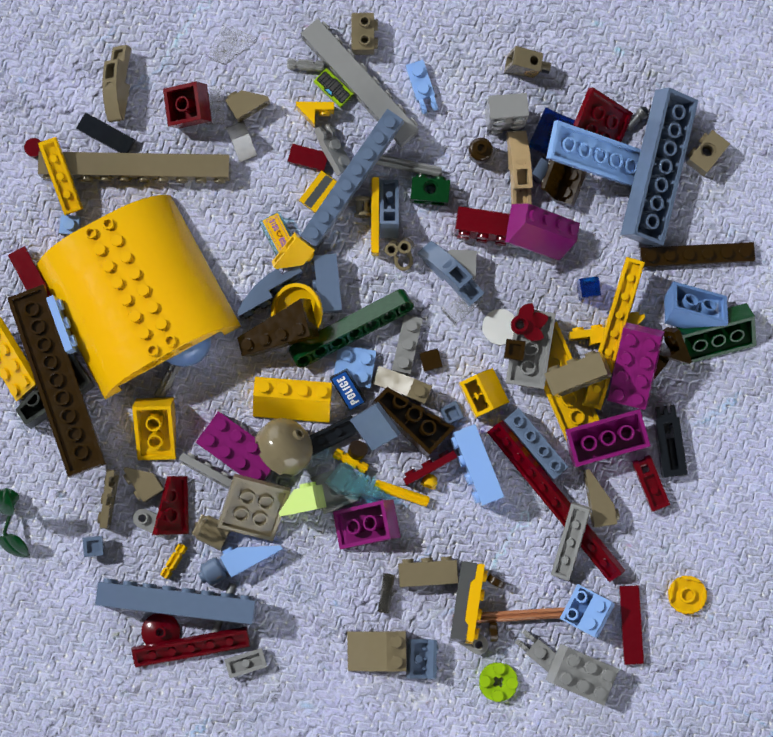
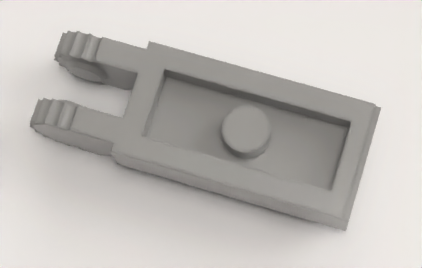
M329 123L323 127H316L315 134L320 142L319 145L337 176L343 174L351 161L337 136H335V129Z
M524 630V636L534 642L532 646L528 648L518 639L515 643L530 658L549 672L556 653L541 640L536 639L528 631Z

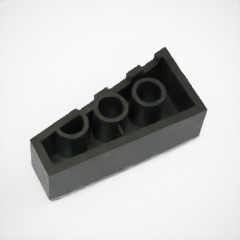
M72 353L69 354L84 395L96 386L76 355ZM38 388L32 391L15 409L24 424L30 429L48 418Z

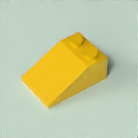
M174 397L136 398L132 411L137 460L176 459V412Z

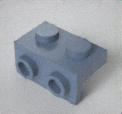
M407 639L406 678L436 679L438 672L437 654L439 650L437 640Z

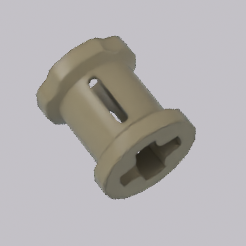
M354 197V201H356L354 217H371V213H369L371 197Z

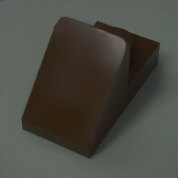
M667 327L662 330L665 331L664 341L668 348L662 351L659 356L680 363H692L680 329Z

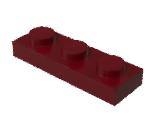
M446 450L438 455L439 459L433 462L430 459L421 464L423 468L418 471L414 468L406 472V477L403 478L405 485L407 486L456 459L455 452Z

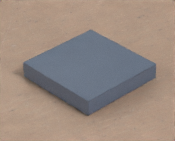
M379 402L350 419L372 451L401 434Z

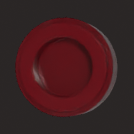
M30 138L25 142L24 150L28 156L38 158L40 151L38 143L41 142L39 139Z

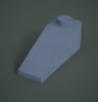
M380 180V238H399V180Z

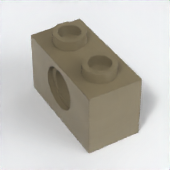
M713 130L709 134L705 132L698 141L701 145L697 149L693 147L687 155L689 160L686 164L703 177L730 145L728 141ZM702 149H708L711 152V156L704 155Z

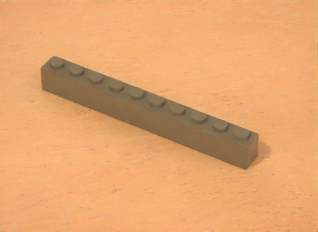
M39 151L38 175L45 181H52L42 153ZM63 152L73 181L74 179H81V181L91 182L93 179H100L102 182H111L112 179H119L120 182H131L132 179L142 183H148L150 180H157L159 183H168L169 180H176L177 183H188V180H193L195 183L200 184L207 183V181L225 184L226 181H230V155Z

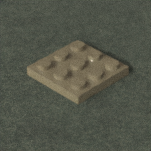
M234 473L217 528L273 542L282 516H279V512L289 498L291 489Z

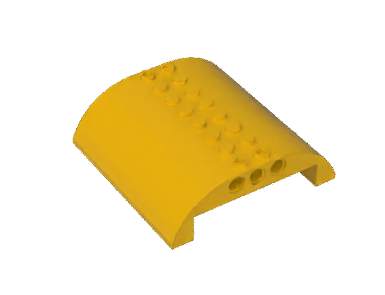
M171 195L151 196L112 211L60 240L40 258L36 266L51 295L62 300L65 310H63L64 316L68 317L71 323V328L69 329L74 334L78 343L77 347L104 399L122 391L120 385L220 331L226 335L241 327Z

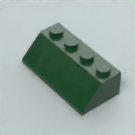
M747 303L728 308L727 326L679 328L674 326V328L680 329L692 363L756 346L755 316Z

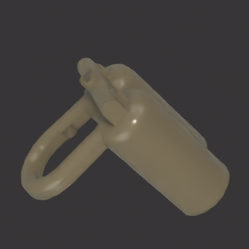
M404 238L400 243L392 240L385 246V253L394 257V264L399 270L406 271L412 267L413 257L411 249L414 243L410 238ZM399 251L403 254H408L409 264L406 267H402L398 263L399 257H397V253Z
M201 514L198 522L194 524L195 528L192 535L196 536L197 540L221 551L230 531L217 528L218 519L210 515L204 516Z

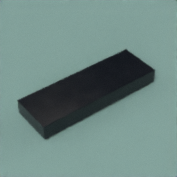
M86 112L76 127L78 131L118 153H129L135 142V139Z
M352 415L310 435L313 445L312 456L359 433L350 421L353 418Z

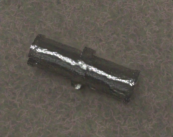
M383 573L382 586L378 593L380 599L377 612L390 613L391 597H394L392 590L395 575Z

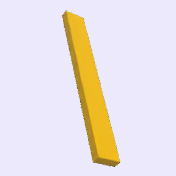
M629 257L625 258L598 352L605 355L611 373L616 362L623 327L628 321L645 264L643 261ZM611 377L587 386L582 405L601 410Z

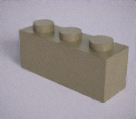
M452 556L441 557V561H433L432 557L421 558V562H414L413 559H402V563H398L399 587L458 584L457 560H452Z

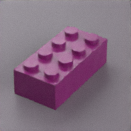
M628 322L625 324L607 401L643 410L646 409L650 399L665 331Z
M219 411L196 441L198 445L240 475L266 481L272 472L259 456L261 451L258 444L255 443V437Z

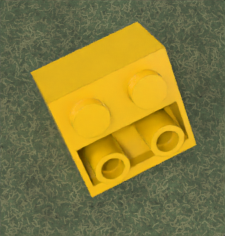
M493 368L478 373L458 384L475 419L509 403Z

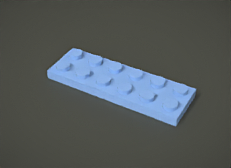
M557 120L553 123L546 159L632 187L641 149Z

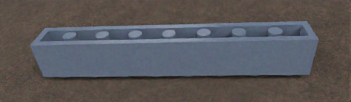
M389 109L385 111L301 233V237L316 247L320 246L405 123L402 118Z

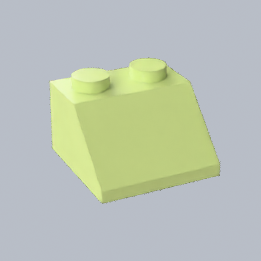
M316 482L299 484L300 488L292 491L280 510L279 516L327 507L322 484L316 485Z

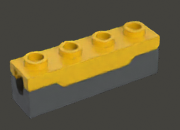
M466 561L461 563L450 641L473 644L474 639L478 640L479 628H476V622L481 620L482 609L479 608V601L484 600L485 590L481 588L482 582H486L488 571L484 570L485 564Z

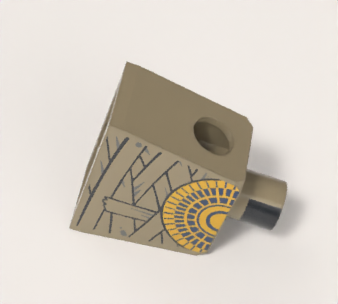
M515 46L507 54L504 73L534 78L540 72L549 74L551 63L542 61L543 54L540 52Z

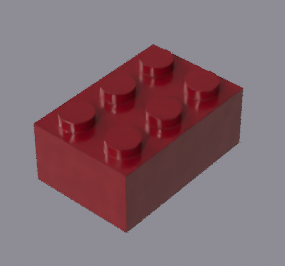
M458 206L454 236H457L459 240H469V238L476 239V242L479 243L493 241L496 245L506 246L505 240L510 214Z

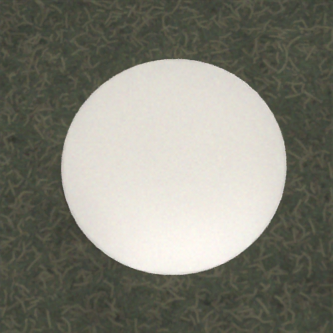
M496 309L489 312L482 324L485 337L494 344H506V339H513L514 332L511 329V321L515 316L505 309Z

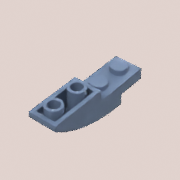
M430 241L417 252L442 281L445 280L469 307L485 294L472 280L473 276L436 243Z
M296 266L281 274L279 269H275L261 279L242 302L237 312L239 317L247 319L254 315V311L258 308L265 309L270 306L273 300L271 292L277 293L285 284L289 282L292 284L301 279L300 276L303 273L300 267Z

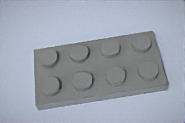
M520 307L517 308L516 316H518ZM534 310V312L543 313L548 316L546 324L540 329L544 338L539 341H530L523 334L513 333L512 340L526 341L523 361L509 359L506 384L544 390L546 380L544 373H547L556 313ZM518 322L517 327L521 329L524 327V324Z

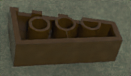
M300 298L239 336L237 339L241 356L252 357L319 337L311 300Z

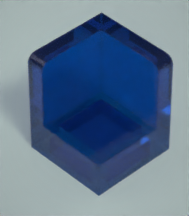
M598 276L581 278L577 281L579 301L585 298L601 296Z

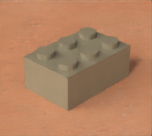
M594 350L584 354L585 358H573L566 361L567 365L565 366L556 365L548 369L549 372L544 374L552 395L561 397L612 377L605 355Z

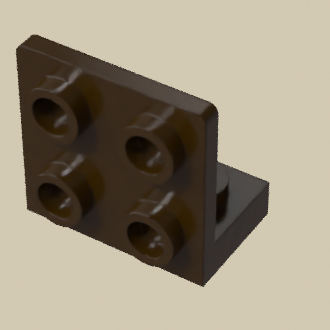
M550 160L546 176L541 182V189L554 202L574 206L587 172Z

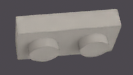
M262 648L224 659L229 678L268 667Z

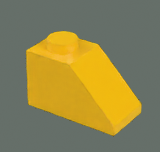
M294 232L271 263L276 269L302 266L306 261L309 262L313 258L315 249L313 245Z

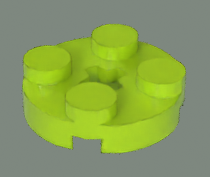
M490 663L482 669L479 676V688L489 700L495 702L506 701L516 692L518 686L517 675L505 663ZM495 677L503 678V685L501 687L493 685Z

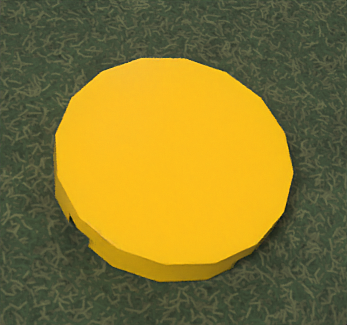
M681 576L670 584L668 600L676 611L682 614H693L704 607L707 600V591L698 578Z

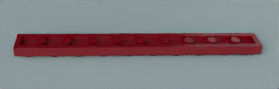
M501 420L487 433L565 527L571 503L505 422ZM587 524L580 547L605 578L611 582L623 574L625 569Z

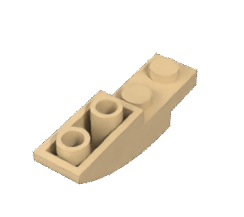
M508 131L507 149L508 170H510L511 204L529 203L532 205V167L527 132Z

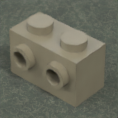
M351 13V51L354 55H374V49H378V37H374V31H378V19H374V13Z

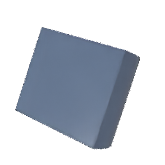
M542 157L532 173V180L540 185L542 179L546 176L549 163Z

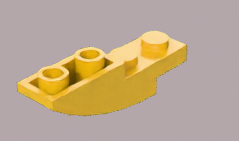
M631 312L627 322L638 325L645 319V314L639 315V312ZM598 324L586 330L583 327L572 328V331L568 333L569 341L588 339L589 346L599 345L605 327L602 324Z

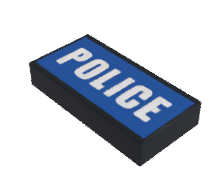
M347 368L330 377L332 384L349 411L366 402L364 395Z

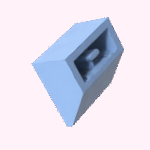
M577 584L560 619L598 639L615 604Z

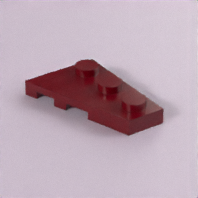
M167 476L152 535L189 534L188 476Z

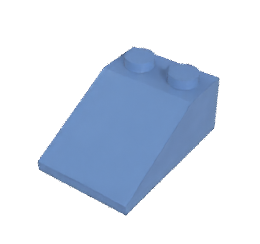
M672 282L664 296L665 324L679 328L727 326V296Z

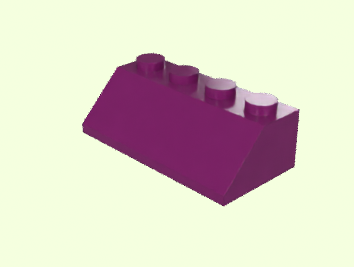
M529 203L511 204L505 242L555 260H561L577 242L580 223Z
M640 409L565 430L573 467H579L651 446Z

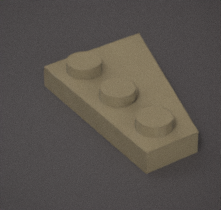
M106 470L104 493H102L101 497L102 510L99 512L97 523H100L99 528L110 529L120 475V472L116 470Z

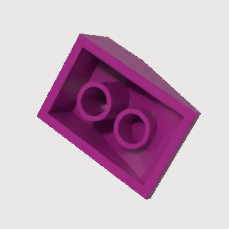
M381 500L333 511L340 550L401 538L394 500Z

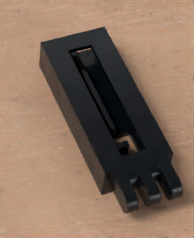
M667 405L662 406L663 414L660 413V407H655L656 420L653 422L662 478L687 475L680 419L676 416L675 405H670L671 413H668ZM669 425H672L674 438L666 439L665 434L671 433Z

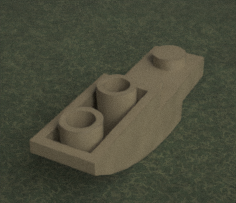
M128 45L113 47L111 60L104 61L102 91L108 122L122 121L125 118L130 85L125 81L132 49Z

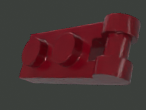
M647 455L640 461H632V467L651 512L669 506V500L651 456ZM647 466L648 469H649V472H646V473L643 474V471H642L641 468Z

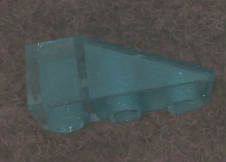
M340 462L324 482L340 495L373 501L386 500L387 498L382 489L368 483L369 480L365 476L357 475L353 471L354 468L346 462L344 464Z

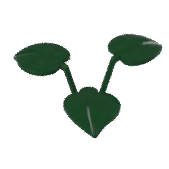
M12 489L0 490V512L7 516V520L3 529V536H0V545L6 552L14 556L28 557L30 554L25 542L20 537L7 533L11 516L15 513L14 505L19 500V495Z

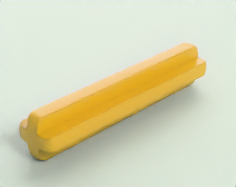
M376 480L374 489L422 506H427L430 500L429 496L380 480Z

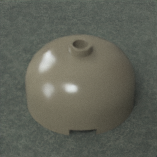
M286 418L274 419L262 427L255 437V443L258 444L261 451L259 456L272 471L279 475L288 474L291 477L296 476L309 464L312 458L313 445L307 431L293 420Z

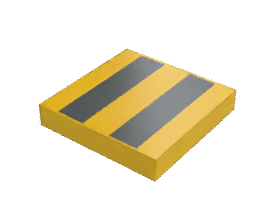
M321 171L299 199V202L316 213L337 181Z

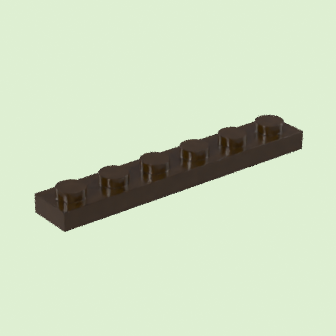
M754 242L642 247L639 249L640 261L645 262L644 267L755 262Z

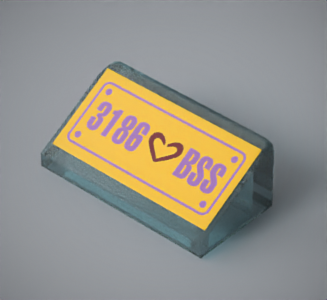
M280 212L259 221L275 255L279 253L292 236Z

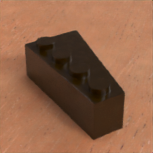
M388 387L372 402V405L377 402L380 403L398 430L426 458L456 428Z

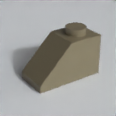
M242 90L232 92L227 96L228 99L225 100L238 123L270 105L268 96Z

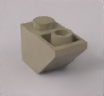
M128 467L123 469L125 472L123 477L129 485L132 483L135 488L133 493L139 501L148 502L164 491V487L156 474Z

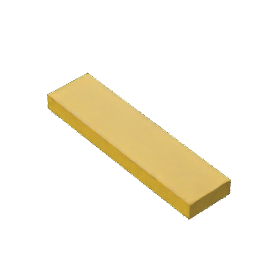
M53 137L39 142L40 151L64 215L83 210L58 138Z
M379 177L371 178L372 256H379Z

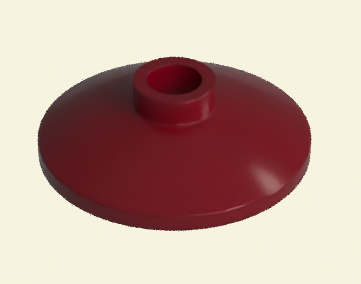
M154 613L143 623L141 630L142 639L145 644L179 639V623L170 614ZM159 628L164 632L162 636L157 635Z

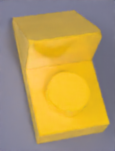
M296 101L297 111L314 128L316 114H319L321 117H328L330 114H334V102Z

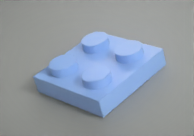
M350 346L342 347L337 351L334 375L347 368L358 387L370 389L376 351Z

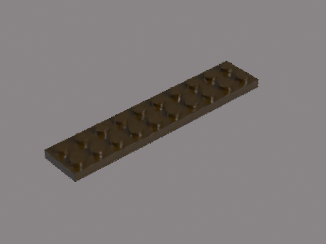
M43 284L7 299L67 476L71 478L105 465L106 461L71 359L64 350L46 300L49 296Z

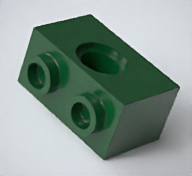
M422 174L412 177L410 203L448 206L450 180L442 176H436L435 179L428 178L427 175ZM433 186L436 191L429 194L425 191V188Z

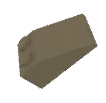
M405 630L347 631L348 671H407Z

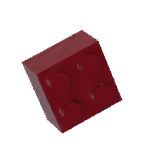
M195 81L163 89L169 127L180 129L212 122L207 84Z

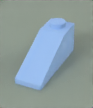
M280 545L237 547L234 549L231 546L222 551L224 555L220 558L232 578L281 551L283 547Z

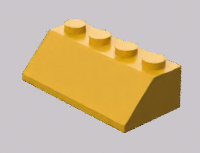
M255 377L253 417L286 418L290 420L329 423L332 383Z

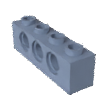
M520 408L503 420L551 480H554L568 468V465Z

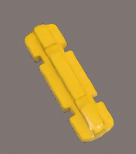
M338 448L333 453V458L342 460V463L354 469L357 468L362 473H366L369 468V464L351 458L348 453L345 454L344 451Z
M182 543L177 545L176 551L172 553L166 563V568H163L160 573L162 577L170 579L173 574L172 571L176 569L183 558L182 555L186 553L187 546Z

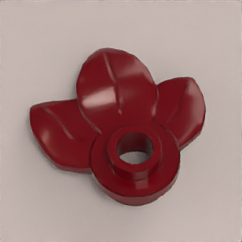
M533 303L525 304L519 309L518 316L512 319L511 329L518 335L523 334L527 340H542L544 335L540 329L546 324L548 316L543 313L534 312ZM522 322L524 327L518 328L517 323Z

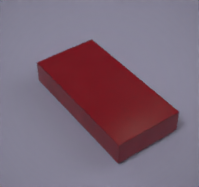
M292 144L287 162L324 172L328 159L323 151Z

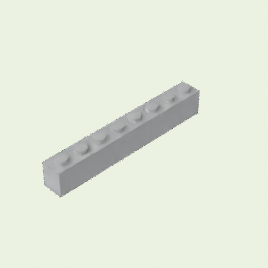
M317 18L301 32V39L353 93V96L377 122L387 109L404 120L405 123L393 138L402 148L418 134V123L412 117L409 119L406 116L405 109L400 104H395L390 92L384 91L380 87L381 84L375 76L371 77L367 73L368 69L362 62L358 63L354 59V53L350 49L346 50L342 46V40L337 35L333 36L329 32L331 30L324 21L321 23Z

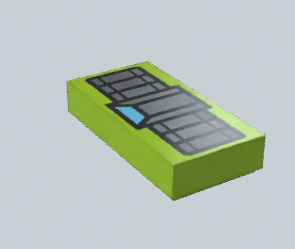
M327 68L313 81L339 108L353 96V93Z

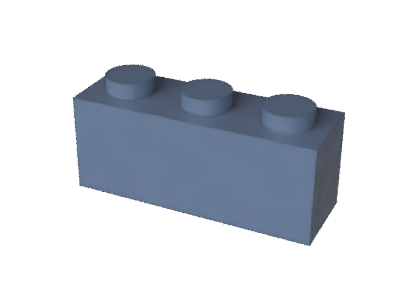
M337 254L314 255V261H310L311 272H315L316 280H312L313 290L317 291L321 300L323 314L342 313Z

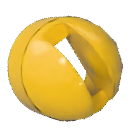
M433 474L425 475L421 485L435 490L437 485L436 476Z

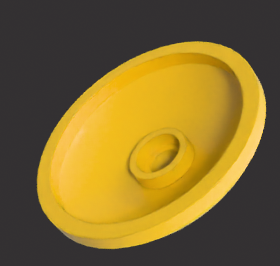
M292 283L284 286L277 292L271 305V316L300 298L310 299L317 328H319L323 316V307L315 290L305 284Z

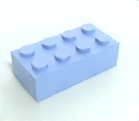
M474 424L453 432V438L450 441L453 449H458L460 456L457 459L460 467H465L467 474L464 477L468 486L472 485L474 492L471 494L475 504L479 503L480 506L503 498V492L476 425Z

